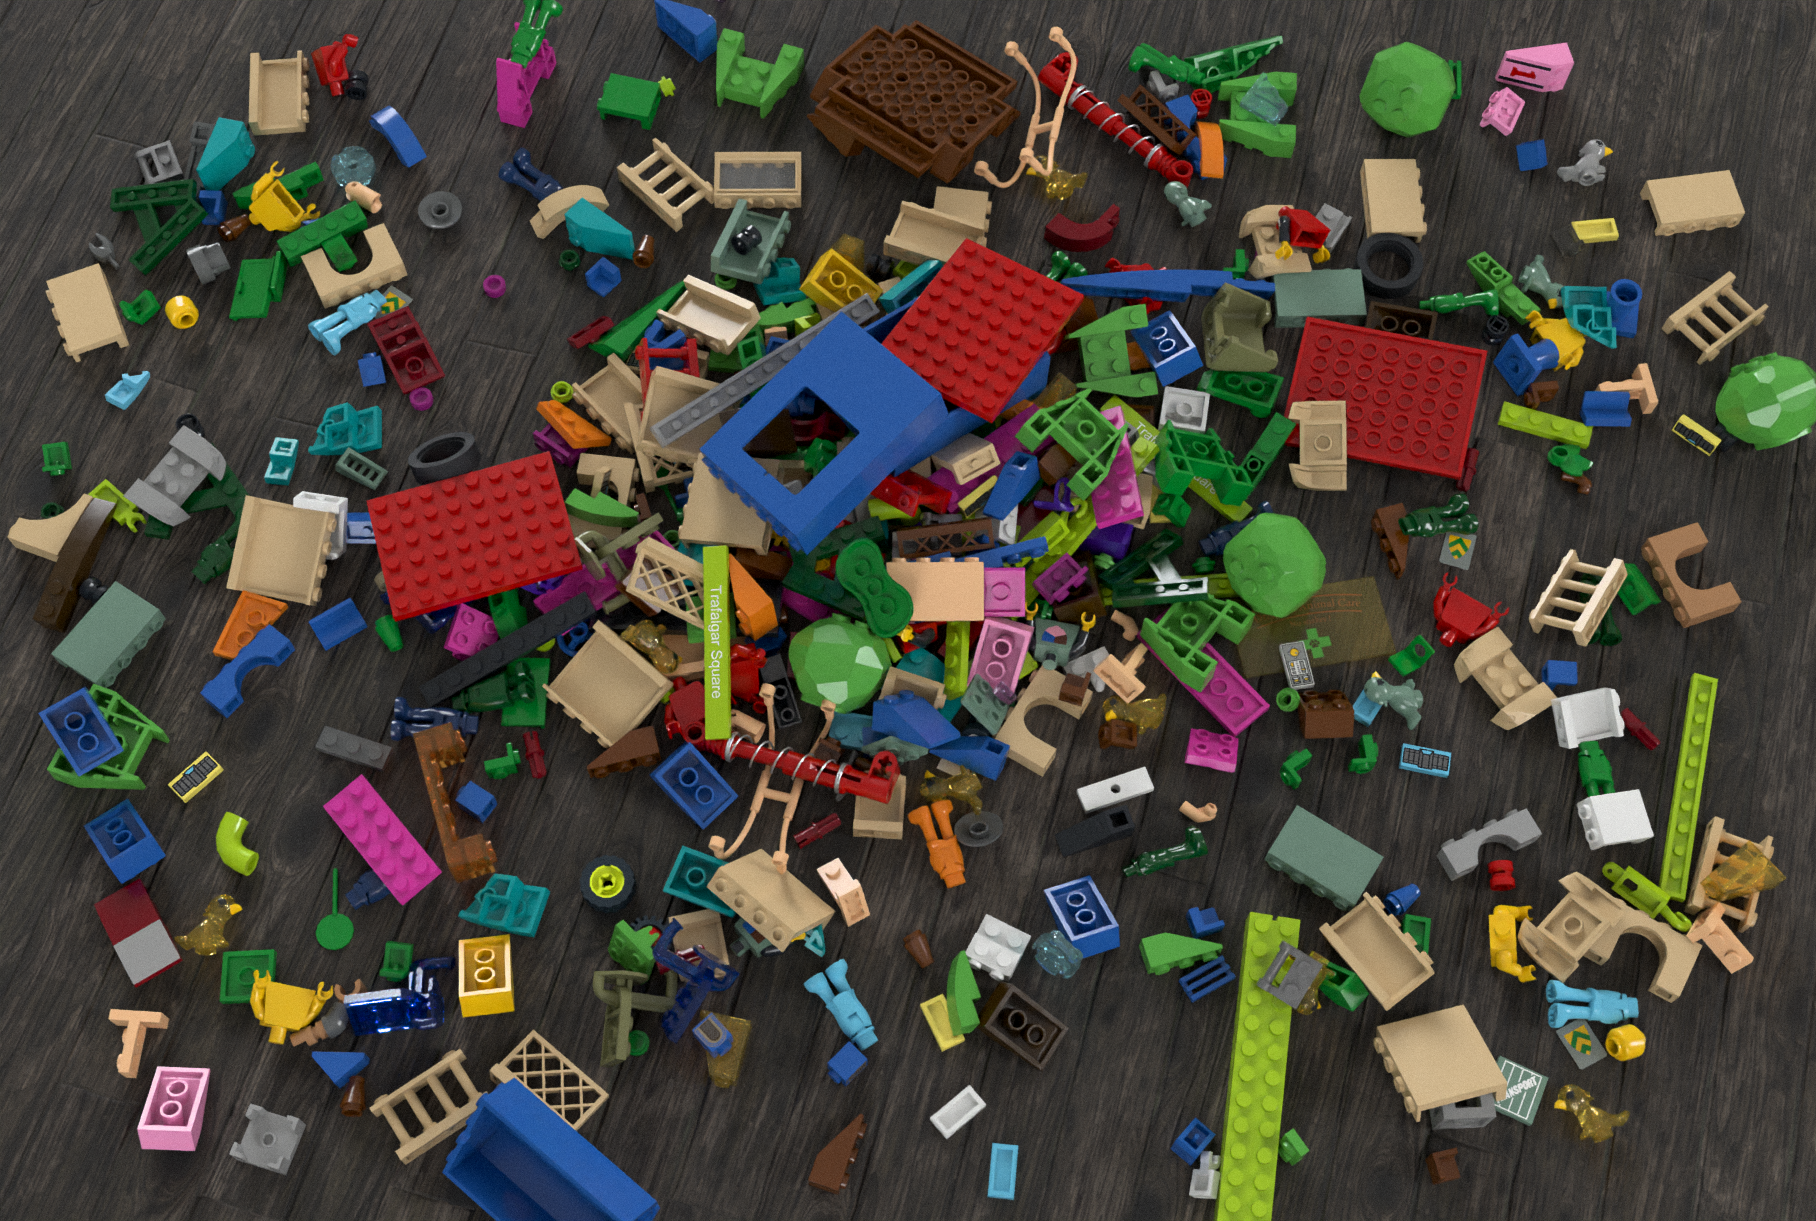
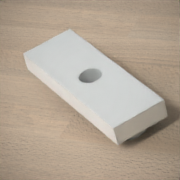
M1142 767L1077 789V795L1085 814L1152 792L1154 786L1146 767ZM1116 789L1119 793H1113L1111 790Z

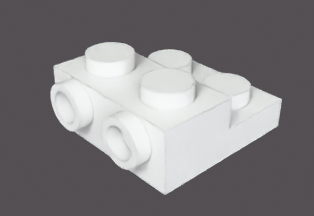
M1165 386L1158 430L1161 431L1169 419L1172 421L1175 429L1204 434L1210 394Z
M986 914L966 950L970 967L975 970L983 969L989 972V975L997 981L1002 982L1005 980L1009 982L1031 936Z

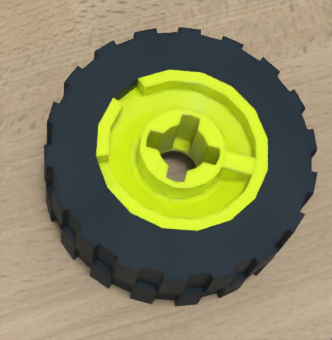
M603 855V857H597L586 865L587 867L581 873L580 889L585 901L591 908L593 907L595 911L609 914V912H618V910L624 909L628 903H631L632 897L636 893L635 886L637 885L631 866L626 864L624 859H619L614 855ZM612 881L613 886L609 885L604 888V883Z

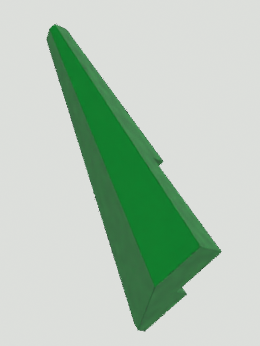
M1282 36L1265 38L1184 58V62L1198 68V72L1205 74L1201 84L1192 82L1191 86L1194 90L1205 89L1211 94L1220 90L1221 82L1235 79L1254 65L1259 58L1269 54L1270 50L1275 46L1281 45L1283 43Z
M680 281L601 335L600 339L589 344V348L605 357L615 353L625 363L635 350V347L644 338L647 327L652 326L655 319L659 320L656 314L658 309L668 312L686 289L684 282Z

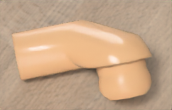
M1117 610L1114 611L1111 621L1124 627L1123 638L1133 641L1139 632L1134 619Z
M1185 801L1179 811L1194 822L1200 823L1214 819L1217 807L1212 803H1207L1205 807L1196 808Z

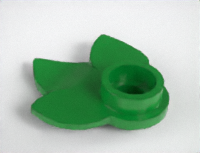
M1565 444L1563 446H1555L1547 455L1549 462L1572 476H1582L1583 471L1593 466L1592 461L1579 455L1580 446Z

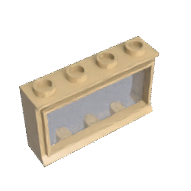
M715 152V208H734L738 199L747 200V209H792L801 207V152Z

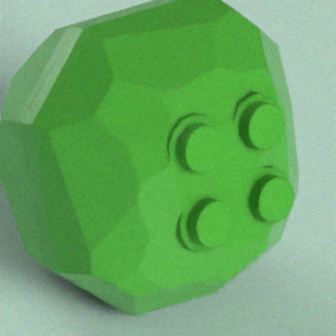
M1404 42L1379 51L1375 55L1359 97L1364 111L1373 121L1385 130L1410 138L1434 130L1440 125L1456 85L1453 72L1444 59L1421 46Z
M1773 352L1763 357L1758 356L1748 360L1749 363H1743L1730 368V376L1721 389L1716 401L1718 420L1726 427L1729 433L1746 443H1754L1757 451L1783 445L1812 432L1811 426L1816 422V373L1804 361L1777 355L1776 352Z
M1262 513L1258 515L1225 545L1223 553L1224 566L1233 591L1252 611L1280 618L1290 615L1321 589L1326 573V559L1317 543L1297 518L1275 513Z
M832 613V617L819 619L795 635L789 647V660L798 689L802 693V701L821 707L822 701L826 699L836 704L835 712L850 714L853 710L863 707L884 685L892 664L884 639L874 634L867 622L855 620V623L850 622L852 617L840 613Z

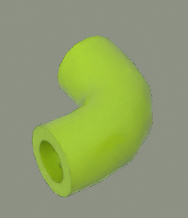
M878 498L868 500L871 518L879 516L880 521L900 519L907 526H914L920 521V514L922 512L919 505L915 517H911Z
M226 812L216 834L217 851L227 866L236 872L248 876L254 871L259 860L258 853L244 847L241 841L249 822L233 813Z

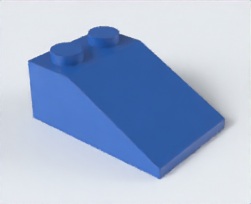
M654 0L658 27L699 63L717 50L716 21L711 15H707L701 9L673 1Z
M1170 310L1149 321L1148 327L1130 331L1163 387L1203 366L1196 346Z
M86 686L38 713L78 776L85 774L124 751Z
M901 690L898 694L884 696L883 699L873 703L872 730L928 749L960 738V732L924 697L915 695L913 691Z
M690 742L681 744L649 774L656 784L702 830L738 797L735 791Z
M129 799L124 800L84 825L104 860L121 884L134 878L138 873L156 864L166 856Z
M1090 875L1044 890L1063 944L1073 962L1120 947L1119 925Z

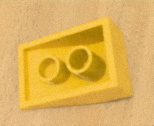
M832 248L819 258L799 288L817 304L833 312L839 311L868 293L875 304L883 291L882 288Z
M510 934L459 940V1000L463 1017L515 1011Z

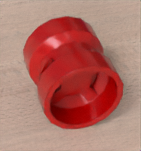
M1197 89L1192 92L1190 99L1198 110L1196 118L1203 119L1209 114L1212 95L1205 89Z
M1497 860L1487 864L1488 872L1492 877L1489 881L1491 890L1508 891L1516 887L1515 879L1511 874L1514 870L1512 861Z

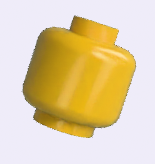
M186 296L173 297L165 306L166 315L176 328H189L198 320V310L193 301Z
M1628 1024L1610 1030L1607 1034L1605 1045L1608 1053L1615 1059L1627 1061L1644 1053L1646 1039L1636 1026Z

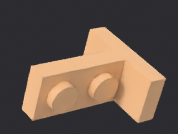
M1647 363L1638 364L1632 374V379L1614 383L1606 381L1599 384L1595 390L1629 392L1630 399L1639 400L1643 414L1652 413L1658 404Z
M1140 643L1125 656L1122 662H1119L1110 654L1093 671L1128 704L1143 692L1146 687L1134 675L1137 673L1136 669L1145 661L1143 656L1148 649Z
M839 858L817 869L819 877L840 907L848 927L870 915L860 883L857 879L853 880Z
M1718 902L1699 913L1686 936L1692 943L1703 939L1732 974L1752 963L1754 957L1721 920L1726 909Z
M110 1009L109 1020L118 1026H128L124 1029L122 1035L124 1046L122 1054H119L117 1059L118 1072L126 1078H136L147 1027L167 1029L169 1018L162 1012Z

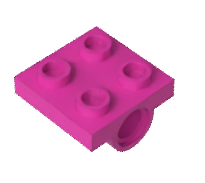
M463 603L457 605L444 648L452 651V656L457 660L464 661L497 642L499 634L493 617Z
M1191 728L1185 763L1233 773L1235 772L1237 762L1238 738L1228 734L1221 735L1204 729L1197 730Z

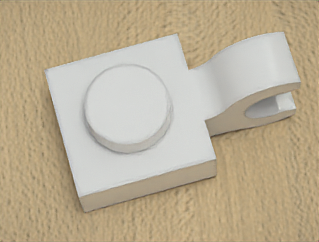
M1202 1151L1200 1169H1193L1189 1195L1194 1198H1217L1221 1173L1216 1171V1169L1220 1166L1221 1157L1219 1155H1212L1213 1152Z

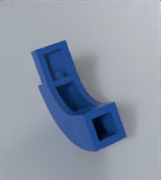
M387 106L371 115L372 119L369 122L372 128L380 131L386 137L403 165L410 167L427 157L417 138L395 109Z

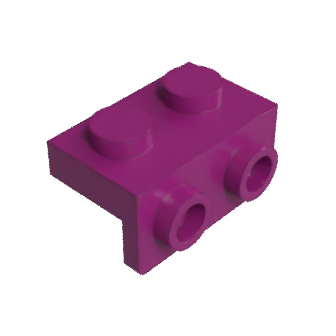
M550 423L541 432L535 430L532 433L535 440L534 444L540 451H550L552 458L561 465L564 463L570 468L580 458V454L588 449H573Z
M1065 553L1034 580L1031 585L1050 605L1056 600L1060 603L1070 594L1068 590L1073 585L1077 588L1087 579L1084 575L1089 569L1086 566L1081 568L1068 553Z

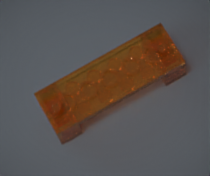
M450 722L413 733L446 861L457 883L495 872L494 863L498 862L490 840L485 841L482 833L460 839L459 834H457L455 826H457L456 820L449 807V804H451L450 798L443 785L445 780L441 768L465 761L463 753L467 752V747L460 730H455Z

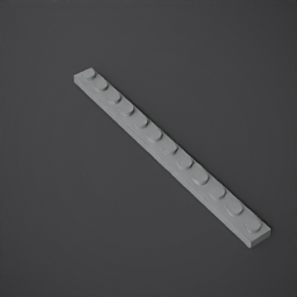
M868 293L864 294L650 428V431L662 448L668 446L716 416L719 412H722L767 384L841 311L856 324L861 325L880 312Z

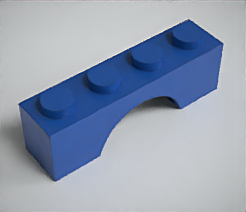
M1189 95L1166 102L1165 106L1191 129L1196 121L1198 110ZM1165 119L1164 123L1169 125L1170 129L1173 128V119ZM1186 131L1177 132V141L1181 144L1188 133ZM1195 137L1183 151V155L1188 157L1194 173H1197L1200 179L1203 180L1208 177L1201 176L1199 164L1201 159L1199 138ZM1224 155V170H1225V166H1226V162H1227V158H1226L1225 155Z
M269 624L265 629H261L256 634L255 639L248 646H244L239 651L238 656L231 663L224 665L221 672L213 680L205 684L200 694L207 703L224 717L228 718L244 702L241 695V684L247 673L261 665L279 667L295 651V648L288 638Z

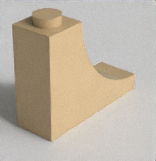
M83 494L70 509L49 519L28 520L18 518L17 522L9 530L8 539L16 548L57 562L72 531L94 498Z

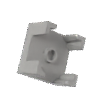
M1493 1093L1466 1099L1467 1106L1455 1107L1454 1102L1429 1109L1432 1130L1480 1128L1486 1126L1496 1118Z
M250 1104L246 1112V1117L250 1120L241 1144L234 1142L229 1155L238 1161L286 1175L306 1124L299 1118L289 1115L287 1117L266 1111L263 1107Z

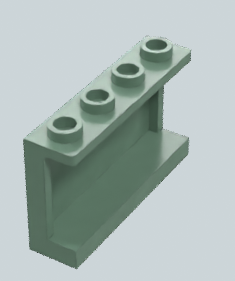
M738 199L711 254V272L762 284L765 276L768 277L770 274L771 263L777 259L778 248L783 246L785 233L788 234L790 231L791 221L788 220L789 212L784 211L781 219L748 211L747 200ZM752 225L760 232L762 242L758 246L752 247L748 254L740 255L733 248L731 239L736 234L741 233L742 229L746 226Z
M1361 269L1311 270V272L1272 275L1270 283H1275V328L1305 327L1307 317L1363 326L1367 313Z
M115 581L51 654L64 667L71 668L93 684L107 688L114 683L116 676L122 669L129 666L135 654L146 646L148 639L154 632L161 629L165 617L158 608Z
M1297 805L1268 851L1265 860L1273 869L1277 871L1282 870L1289 874L1294 882L1305 884L1311 888L1314 894L1330 899L1337 908L1351 911L1384 857Z

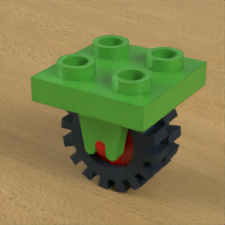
M647 915L643 916L642 920L637 918L630 926L622 920L615 926L608 947L609 954L626 971L647 974L649 980L654 963L656 964V959L668 955L673 942V932L669 930L670 926L668 923L664 926L662 925L663 919L660 918L658 922L655 921L656 916H651L650 920H648Z

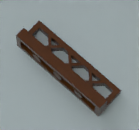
M1141 84L1130 98L1122 94L1117 100L1166 146L1179 155L1183 153L1197 135ZM1144 93L1146 95V104H1136L1135 101ZM1158 106L1159 116L1151 117V107ZM1172 118L1173 128L1165 130L1164 120ZM1186 131L1188 135L1180 144L1177 141V132Z
M991 517L896 529L900 558L911 559L932 556L948 551L950 553L995 548ZM988 529L989 543L979 544L972 539L977 531ZM964 532H972V533H971L970 536H968V535H967L966 533H964ZM961 533L967 540L962 546L955 547L949 542L953 534ZM949 534V536L946 539L941 536ZM937 536L943 541L942 545L936 550H931L925 545L930 537ZM917 538H925V539L923 540V542H921V541L918 540ZM913 539L920 545L915 552L904 554L903 540ZM969 541H971L972 543H974V545H967V544L969 543ZM947 544V545L950 546L951 548H943V547ZM923 547L927 551H920V549Z

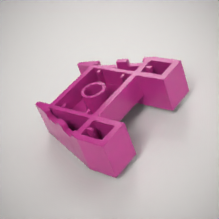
M515 22L514 24L516 32L520 24L518 22ZM543 39L539 51L533 57L532 62H528L525 69L522 67V64L511 62V58L509 60L497 58V112H499L501 122L525 128L533 112L530 97L540 77L549 79L556 65L554 49L548 46V40Z

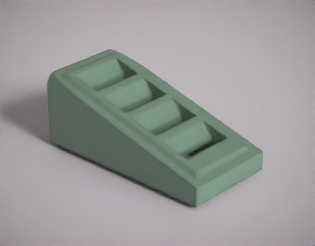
M349 447L335 466V471L373 490L377 489L388 474L387 470ZM351 460L354 461L353 465L349 468L347 466ZM359 464L362 465L358 472L354 471ZM367 468L370 469L369 473L364 477L362 475ZM374 472L378 473L374 481L369 480Z

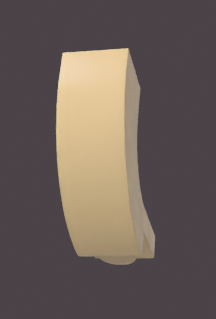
M578 185L559 190L546 197L538 204L540 211L530 220L537 237L544 239L557 225L565 220L564 214L582 197L603 212L609 206V203L602 190L594 186Z

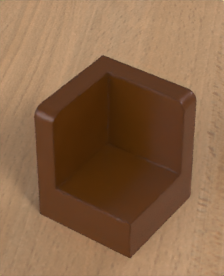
M1087 672L1085 678L1068 673L1062 683L1058 700L1082 707L1092 673Z
M1457 1148L1432 1153L1425 1159L1433 1185L1456 1180L1461 1177L1454 1158L1458 1154Z

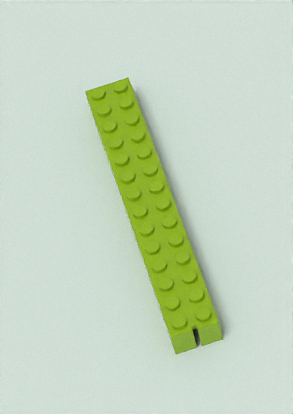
M1250 912L1246 919L1219 1172L1221 1174L1213 1221H1271L1292 1007L1263 990L1256 983L1259 978L1264 977L1280 950L1279 945L1282 940L1298 949L1300 920L1278 916L1274 921L1272 920L1273 915ZM1289 954L1273 980L1272 984L1277 988L1296 958Z

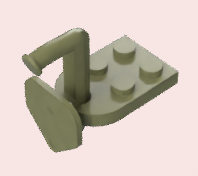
M658 512L612 541H609L608 538L596 531L583 532L575 537L574 541L581 560L595 580L598 581L606 576L601 566L603 563H606L618 582L627 568L616 550L619 548L625 550L640 541L638 536L641 535L644 538L660 529L658 524L664 520ZM593 540L598 550L592 552L585 544ZM620 594L610 601H603V611L608 615L609 612L620 608L630 600L623 594Z
M678 969L664 973L666 975L665 997L632 992V986H638L648 980L647 974L625 970L594 972L593 991L601 1001L607 1004L600 1067L611 1068L628 1058L631 1050L628 1036L633 1027V1017L630 1016L631 1009L659 1013H670L675 1009ZM604 982L615 984L616 986L612 990L604 989Z

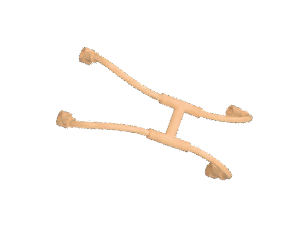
M1059 27L1051 28L1049 38L1051 41L1058 42L1065 51H1068L1071 57V70L1059 105L1056 108L1054 119L1051 122L1039 125L1041 90L1038 78L1027 62V59L1018 50L1019 45L1012 41L1006 44L1005 53L1008 56H1013L1020 65H1023L1033 80L1036 91V106L1027 134L1026 148L1021 149L1019 159L1021 163L1010 180L1004 183L999 182L997 177L988 169L989 166L986 162H976L975 174L983 176L990 184H994L999 188L1011 186L1019 178L1026 163L1044 176H1049L1052 172L1054 146L1060 131L1064 113L1063 107L1075 76L1077 64L1071 44L1063 36V30ZM1051 131L1049 136L1047 170L1042 168V164L1033 156L1032 148L1037 134Z
M765 683L762 684L759 695L764 698V703L767 706L769 741L775 747L773 696L776 688L771 684ZM824 699L822 701L820 709L824 711L827 720L820 736L809 753L815 754L820 744L818 742L820 737L825 738L832 725L836 704ZM766 765L765 770L762 771L751 804V813L736 841L724 853L723 848L726 840L719 836H712L708 847L714 851L716 858L720 860L727 859L737 850L749 832L756 814L759 813L763 798L785 802L787 805L783 815L784 821L779 851L774 852L772 863L776 865L777 871L783 875L787 870L786 864L789 855L785 853L789 822L792 821L804 780L795 778L791 793L769 789L767 786L771 777V766Z

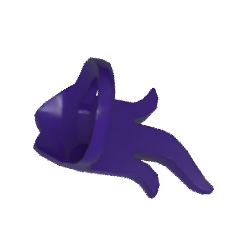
M1062 477L1057 481L1054 490V502L1032 500L1033 505L1040 509L1073 511L1074 506L1070 502L1071 489L1067 486L1069 479ZM1061 483L1064 484L1065 488L1062 502H1060L1058 497Z

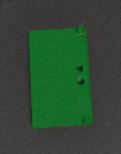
M272 256V259L242 260L230 310V319L238 321V319L267 318L272 296L270 286L276 256Z
M519 658L507 665L506 671L513 676L515 675L516 663L522 660L527 661L534 677V684L532 686L535 689L536 698L535 701L528 704L520 700L515 701L513 707L503 708L501 726L540 727L544 729L548 700L546 694L548 691L542 686L543 684L549 686L551 660L550 658Z

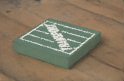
M1499 1056L1496 1063L1507 1081L1506 1099L1497 1102L1494 1100L1495 1111L1530 1126L1533 1123L1548 1077Z

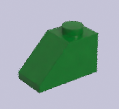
M1322 959L1320 963L1323 966L1312 983L1335 1004L1353 1012L1369 995L1357 973Z

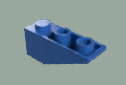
M1019 451L1014 453L1004 465L983 510V515L1003 521L1040 479L1036 456Z
M960 736V738L931 748L929 753L996 781L1004 768L1010 745L989 736Z

